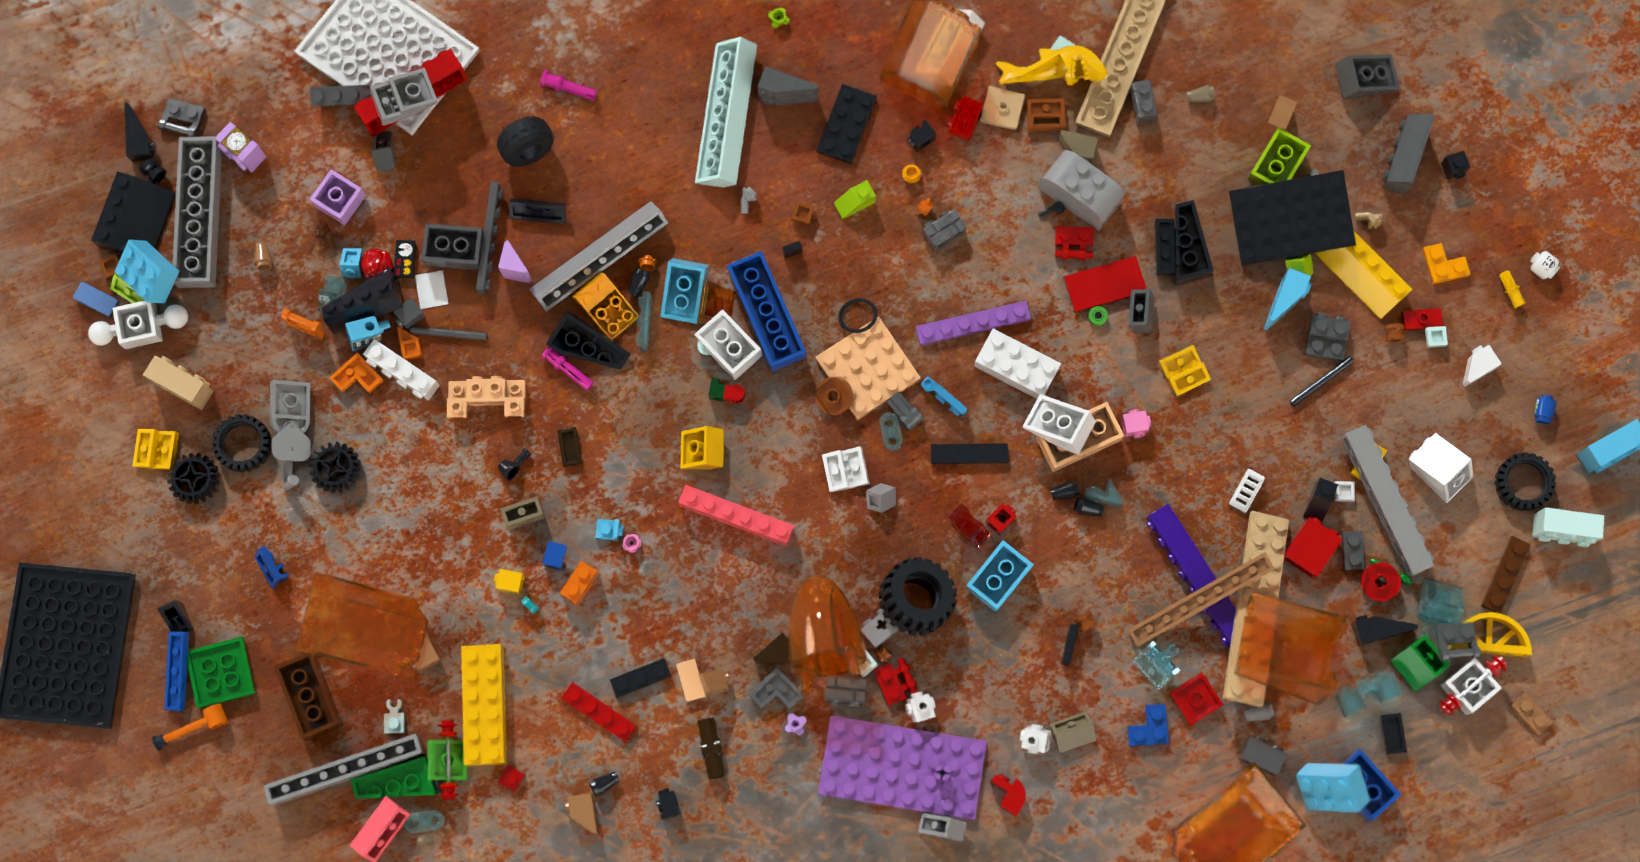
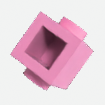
M1134 409L1130 410L1129 414H1123L1121 417L1124 437H1143L1149 431V427H1151L1150 416L1146 415V411Z

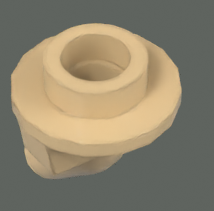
M1370 212L1355 214L1356 220H1368L1369 229L1373 227L1376 229L1383 222L1381 219L1382 214H1372Z

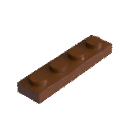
M1514 536L1510 537L1481 607L1501 614L1530 547L1529 543Z

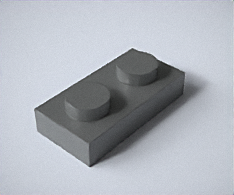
M1362 531L1341 532L1344 571L1365 570Z

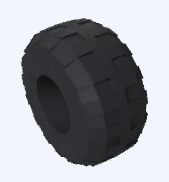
M527 116L509 124L501 131L497 140V149L505 163L513 167H523L537 162L551 150L554 135L544 119L536 116Z

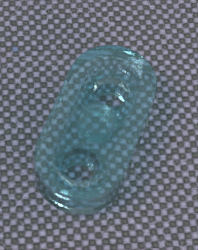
M888 412L883 414L879 421L882 440L887 450L896 451L902 445L899 420L894 413ZM889 420L893 424L891 426H887L885 422ZM895 439L896 444L891 445L889 440Z
M437 810L411 813L405 821L404 827L408 832L414 834L436 831L443 827L445 818ZM433 817L438 818L437 824L432 823ZM414 820L418 821L417 827L412 826Z

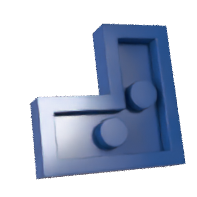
M1165 704L1145 705L1146 725L1127 727L1129 747L1169 744Z

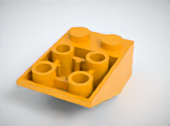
M603 272L593 277L571 295L582 310L611 340L640 317Z

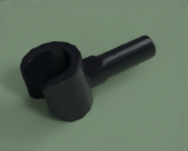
M1056 202L1049 209L1039 212L1038 215L1041 217L1053 211L1060 215L1065 211V207L1061 202Z

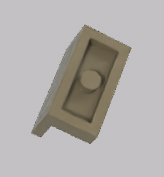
M1087 711L1050 724L1060 753L1097 740L1093 723Z

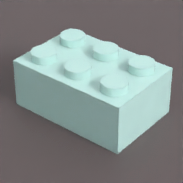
M1544 508L1534 514L1532 537H1536L1539 541L1543 542L1558 540L1559 544H1570V542L1577 543V546L1589 547V545L1603 539L1604 515Z

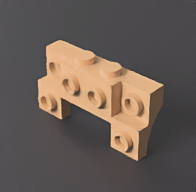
M474 376L472 379H467V381H449L447 418H467L468 405H504L505 417H525L526 381L505 380L501 376H492L491 379Z

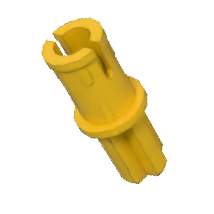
M1510 271L1502 272L1499 277L1506 289L1505 293L1510 297L1514 308L1525 304L1526 302L1520 293L1519 285H1516Z

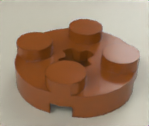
M828 377L822 380L816 389L818 390L816 403L827 414L839 415L846 412L855 399L850 384L842 377ZM832 391H833V392H837V394H838V396H837L838 399H837V400H836V399H833V400L831 399V397H832V395H833V394H832Z

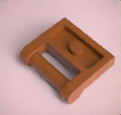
M1027 99L1028 133H1034V131H1059L1060 133L1061 130H1066L1064 99ZM1034 119H1059V123L1034 124Z

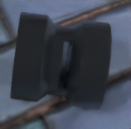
M153 158L147 159L140 166V172L144 176H148L153 184L162 181L167 173L162 166H158V163Z

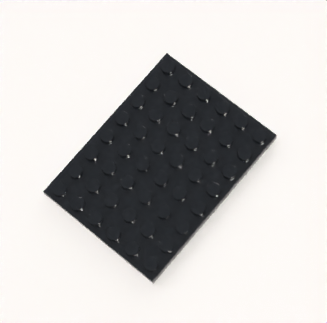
M19 563L0 672V719L112 729L136 574Z

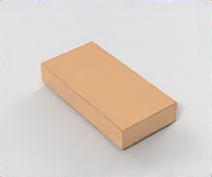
M692 659L676 664L686 702L706 697L699 677L696 660Z

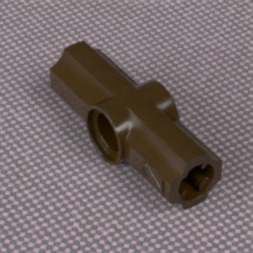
M714 717L699 720L697 722L701 737L700 746L703 759H705L708 778L711 780L725 777L722 761L723 752L720 738L717 736Z

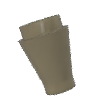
M1205 85L1195 90L1187 91L1188 103H1210V101H1215L1213 86Z

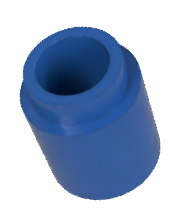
M1541 395V398H1537L1534 412L1535 422L1551 424V420L1554 419L1557 403L1556 400H1553V396Z

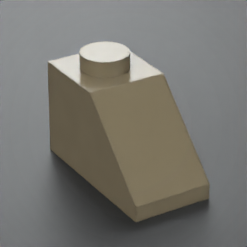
M1061 130L1059 141L1065 150L1078 154L1092 164L1098 138Z

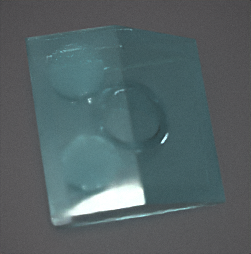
M1424 578L1417 605V618L1425 622L1441 625L1458 624L1464 611L1462 588Z

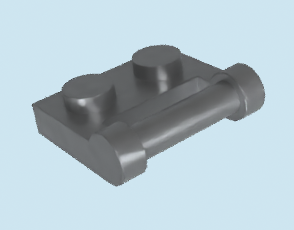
M168 98L162 119H160L158 129L186 134L188 137H197L206 109L202 106ZM172 119L192 124V126L188 128L169 123V121Z

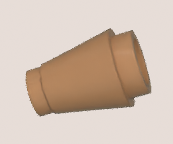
M257 242L255 244L254 266L259 271L270 270L273 260L267 243Z

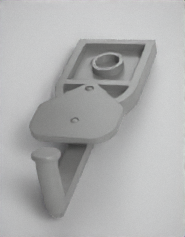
M272 380L270 382V424L276 433L272 438V455L277 460L283 461L282 487L287 491L299 483V478L292 475L293 461L303 462L309 458L311 453L310 439L304 434L310 423V383Z

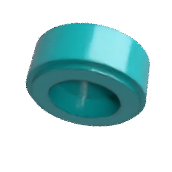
M528 596L521 600V603L533 614H536L540 609Z

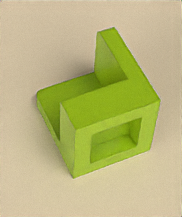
M1311 254L1288 257L1285 260L1287 271L1291 268L1310 276L1314 273Z

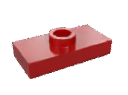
M1441 308L1402 312L1404 331L1443 326Z

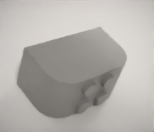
M1069 150L1062 152L1041 179L1039 185L1041 191L1055 201L1061 202L1066 209L1091 227H1094L1098 232L1120 206L1124 197L1123 189L1113 179L1078 154Z

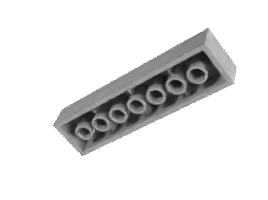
M179 137L173 266L179 270L174 284L178 288L216 287L222 150L217 146L219 143L215 137Z

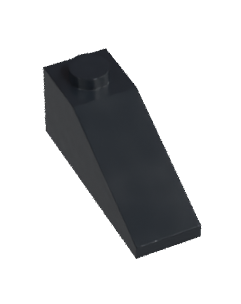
M124 103L126 156L131 162L146 161L149 158L154 159V153H156L155 142L152 141L131 105Z
M1367 615L1355 618L1356 622L1351 624L1358 647L1418 629L1417 624L1375 616L1368 618Z

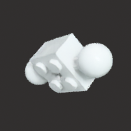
M146 301L113 308L115 325H109L103 321L95 322L90 326L88 336L92 343L100 346L108 344L113 336L118 337V343L124 349L163 341L160 326L167 325L174 329L183 327L188 321V313L183 306L177 304L170 305L163 314L159 315L157 305L147 303Z

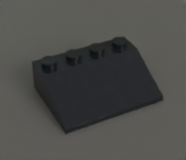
M117 171L91 241L100 248L121 254L128 240L147 241L156 249L176 192Z

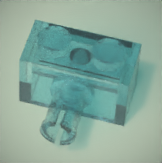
M1153 641L1132 660L1135 666L1157 690L1163 687L1180 671L1171 661L1180 653L1178 647L1172 651L1177 646L1173 643L1162 651Z

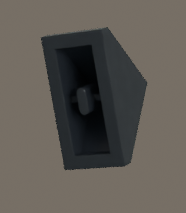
M174 600L157 608L171 632H191L194 630L183 603Z

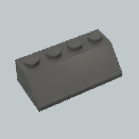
M1409 114L1405 120H1401L1398 128L1401 131L1399 137L1396 136L1393 143L1395 151L1394 154H1390L1387 164H1390L1389 169L1385 170L1382 181H1384L1383 188L1404 195L1411 187L1435 115Z

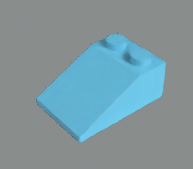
M675 258L668 261L660 317L698 323L707 284L708 264Z
M1291 268L1288 269L1279 285L1264 330L1267 331L1291 310L1301 298H1305L1312 285L1309 282L1310 275Z

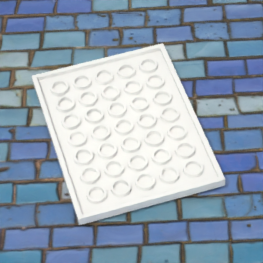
M335 0L294 52L341 86H373L387 82L390 77L407 73L413 69L415 70L423 62L434 59L440 52L450 48L465 70L480 49L411 0ZM444 95L437 98L438 102L442 99ZM438 103L395 124L410 135H413Z

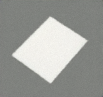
M443 270L415 275L420 309L448 304Z

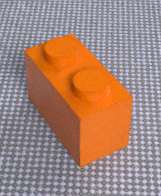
M580 561L561 590V596L579 607L597 579L599 572L583 561Z

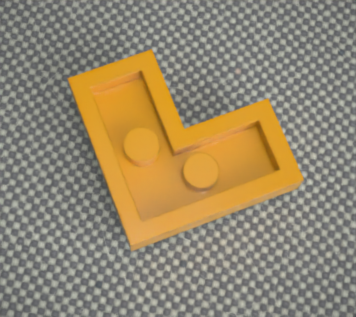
M1442 243L1422 248L1432 285L1470 275L1466 257L1447 261Z

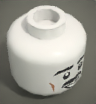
M1544 251L1541 254L1537 252L1530 260L1532 262L1531 271L1541 279H1551L1560 268L1558 266L1559 260L1548 251Z

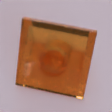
M705 281L698 316L699 323L705 325L722 309L731 317L735 292Z

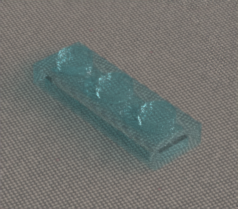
M643 291V296L639 297L641 316L638 315L637 327H640V334H636V345H639L640 351L648 352L652 295L651 292Z

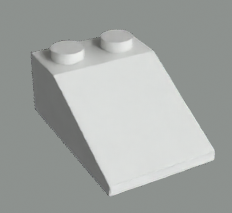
M723 309L694 334L734 381L763 356L761 348Z
M1040 394L1023 428L1064 450L1079 455L1096 421L1090 411Z

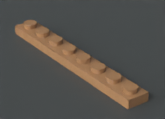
M1266 552L1133 626L1128 631L1137 647L1275 570V567Z

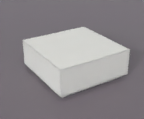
M1334 482L1338 484L1334 501H1355V482Z

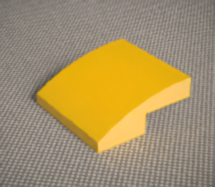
M1190 345L1158 361L1176 396L1211 380L1204 362H1201L1194 345Z
M138 429L132 466L147 469L173 470L170 466H175L179 433L176 431Z

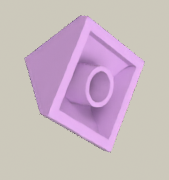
M507 240L504 242L498 266L503 278L531 283L532 279L527 269Z

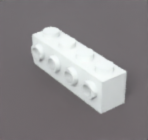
M375 339L363 353L367 359L366 363L373 368L377 366L382 369L381 373L388 378L394 377L397 379V384L405 389L408 387L413 390L412 394L419 399L423 397L429 401L440 386L436 380Z

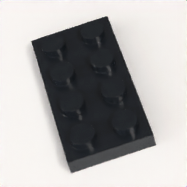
M842 84L816 153L852 164L877 96Z

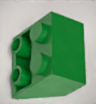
M1426 634L1416 639L1390 660L1415 692L1451 666L1447 660L1441 661L1439 659L1437 648Z

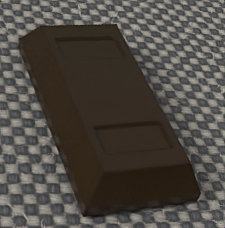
M571 427L557 430L563 467L582 464L577 428Z

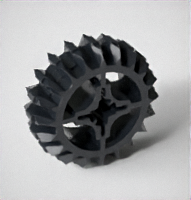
M328 442L327 449L322 445L321 452L315 451V454L318 456L311 457V460L315 463L309 464V467L314 469L309 474L314 476L312 481L317 483L316 486L319 489L323 487L324 492L330 489V492L334 494L337 488L338 492L342 493L343 487L349 490L348 484L355 485L356 483L353 479L360 478L356 473L362 471V468L357 466L361 464V460L357 459L359 455L353 453L354 449L352 447L347 449L348 445L345 443L340 446V443L336 442L333 447L332 443ZM337 454L333 459L325 460L330 455ZM345 455L349 459V470L343 467ZM338 465L340 469L334 471L330 466ZM322 466L327 468L326 480L323 479L321 474ZM345 475L343 479L333 482L338 476Z
M189 453L188 458L182 455V461L175 459L176 467L174 465L170 466L174 471L168 472V476L172 477L167 480V483L171 484L169 490L174 491L173 496L179 497L181 502L186 500L187 504H191L192 501L195 504H199V499L206 502L205 496L211 498L212 494L210 492L212 490L214 492L217 491L214 485L220 484V481L216 480V478H219L221 475L216 472L219 469L218 466H213L215 462L212 459L209 460L207 455L202 457L200 453H197L196 456L193 453ZM196 464L205 466L207 473L199 472ZM188 468L187 472L184 475H182L184 470ZM196 475L197 479H194L195 481L192 482L191 478ZM206 482L204 487L200 489L201 484ZM181 483L189 484L192 493L184 492Z

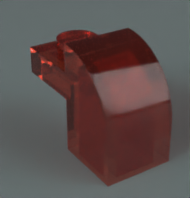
M963 504L948 517L952 522V527L976 548L991 535L984 524L975 519Z

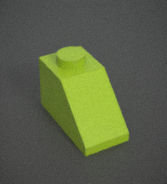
M866 180L850 188L834 202V205L843 220L876 203V195Z

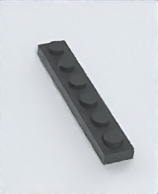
M491 181L476 284V291L479 295H486L487 290H490L491 279L489 278V272L493 270L491 256L496 250L494 235L497 236L498 224H496L497 218H500L501 214L499 200L503 199V189H501L499 182Z

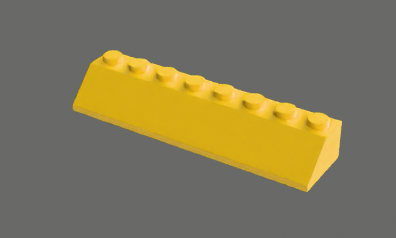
M1355 231L1356 246L1314 253L1380 320L1412 290Z

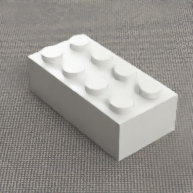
M992 329L975 361L974 367L1038 399L1040 394L1045 396L1061 363Z

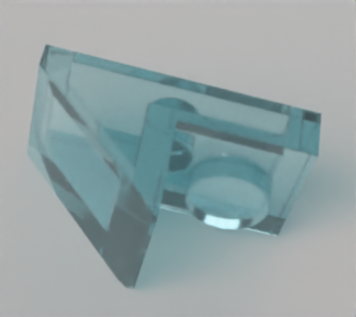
M327 276L324 290H319V313H322V307L344 295L347 284L346 279Z
M1110 478L1107 481L1105 492L1096 486H1090V488L1087 487L1085 489L1084 497L1092 501L1121 508L1123 505V499Z

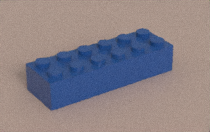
M762 251L728 264L729 276L771 372L807 358L806 350Z

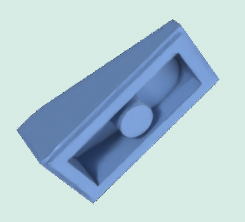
M84 282L80 283L73 296V299L108 317L111 316L113 308L116 307L119 301Z

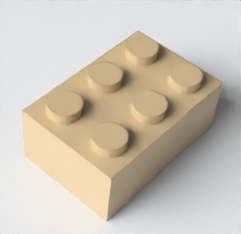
M154 356L143 373V376L153 384L200 410H203L214 392L209 387L210 383L205 381L204 378L190 373L188 369L181 365L177 366L165 356H162V358Z

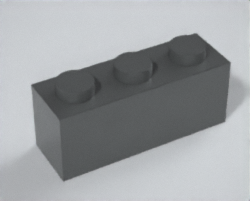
M370 86L310 87L311 106L316 107L355 106L361 99H367L371 96Z

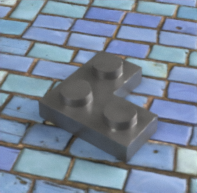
M776 668L749 696L762 709L778 696L791 710L804 697V694Z

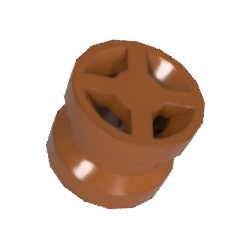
M1404 324L1386 325V342L1398 343L1405 341V335H1403Z
M1091 611L1073 620L1075 624L1079 625L1081 634L1098 625L1097 621L1093 620Z

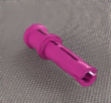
M544 70L540 80V86L546 85L555 88L557 92L563 90L593 102L596 98L597 90L565 80V77L562 75L551 74L548 70Z
M548 347L541 356L543 360L546 359L550 362L555 370L560 369L584 388L585 391H588L593 386L594 381L570 364L565 355H561L551 347Z

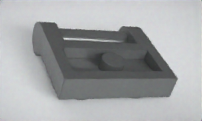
M1473 622L1436 625L1433 627L1438 656L1441 661L1457 657H1480L1481 652L1477 645ZM1468 644L1469 649L1447 650L1446 645Z

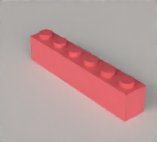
M685 485L678 502L682 508L788 547L794 531V525L688 485Z

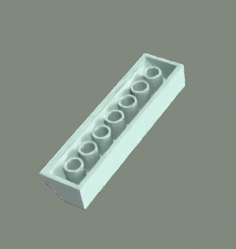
M743 37L716 43L695 178L696 184L728 187L737 183L757 44Z

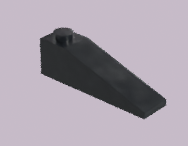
M569 310L565 311L546 343L547 346L562 355L576 357L620 370L631 355L626 349Z

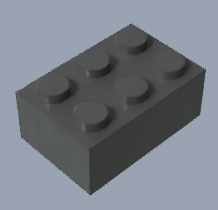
M425 224L421 261L425 266L479 270L484 231L482 228Z

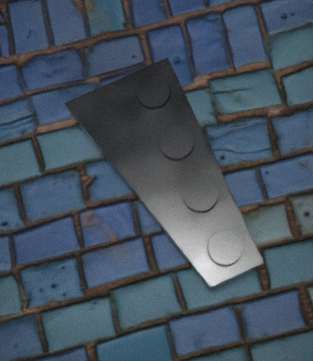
M1194 200L1175 205L1176 286L1212 277L1214 274Z
M387 268L322 307L324 322L333 335L346 330L345 323L371 316L378 317L403 307L400 282L391 268Z

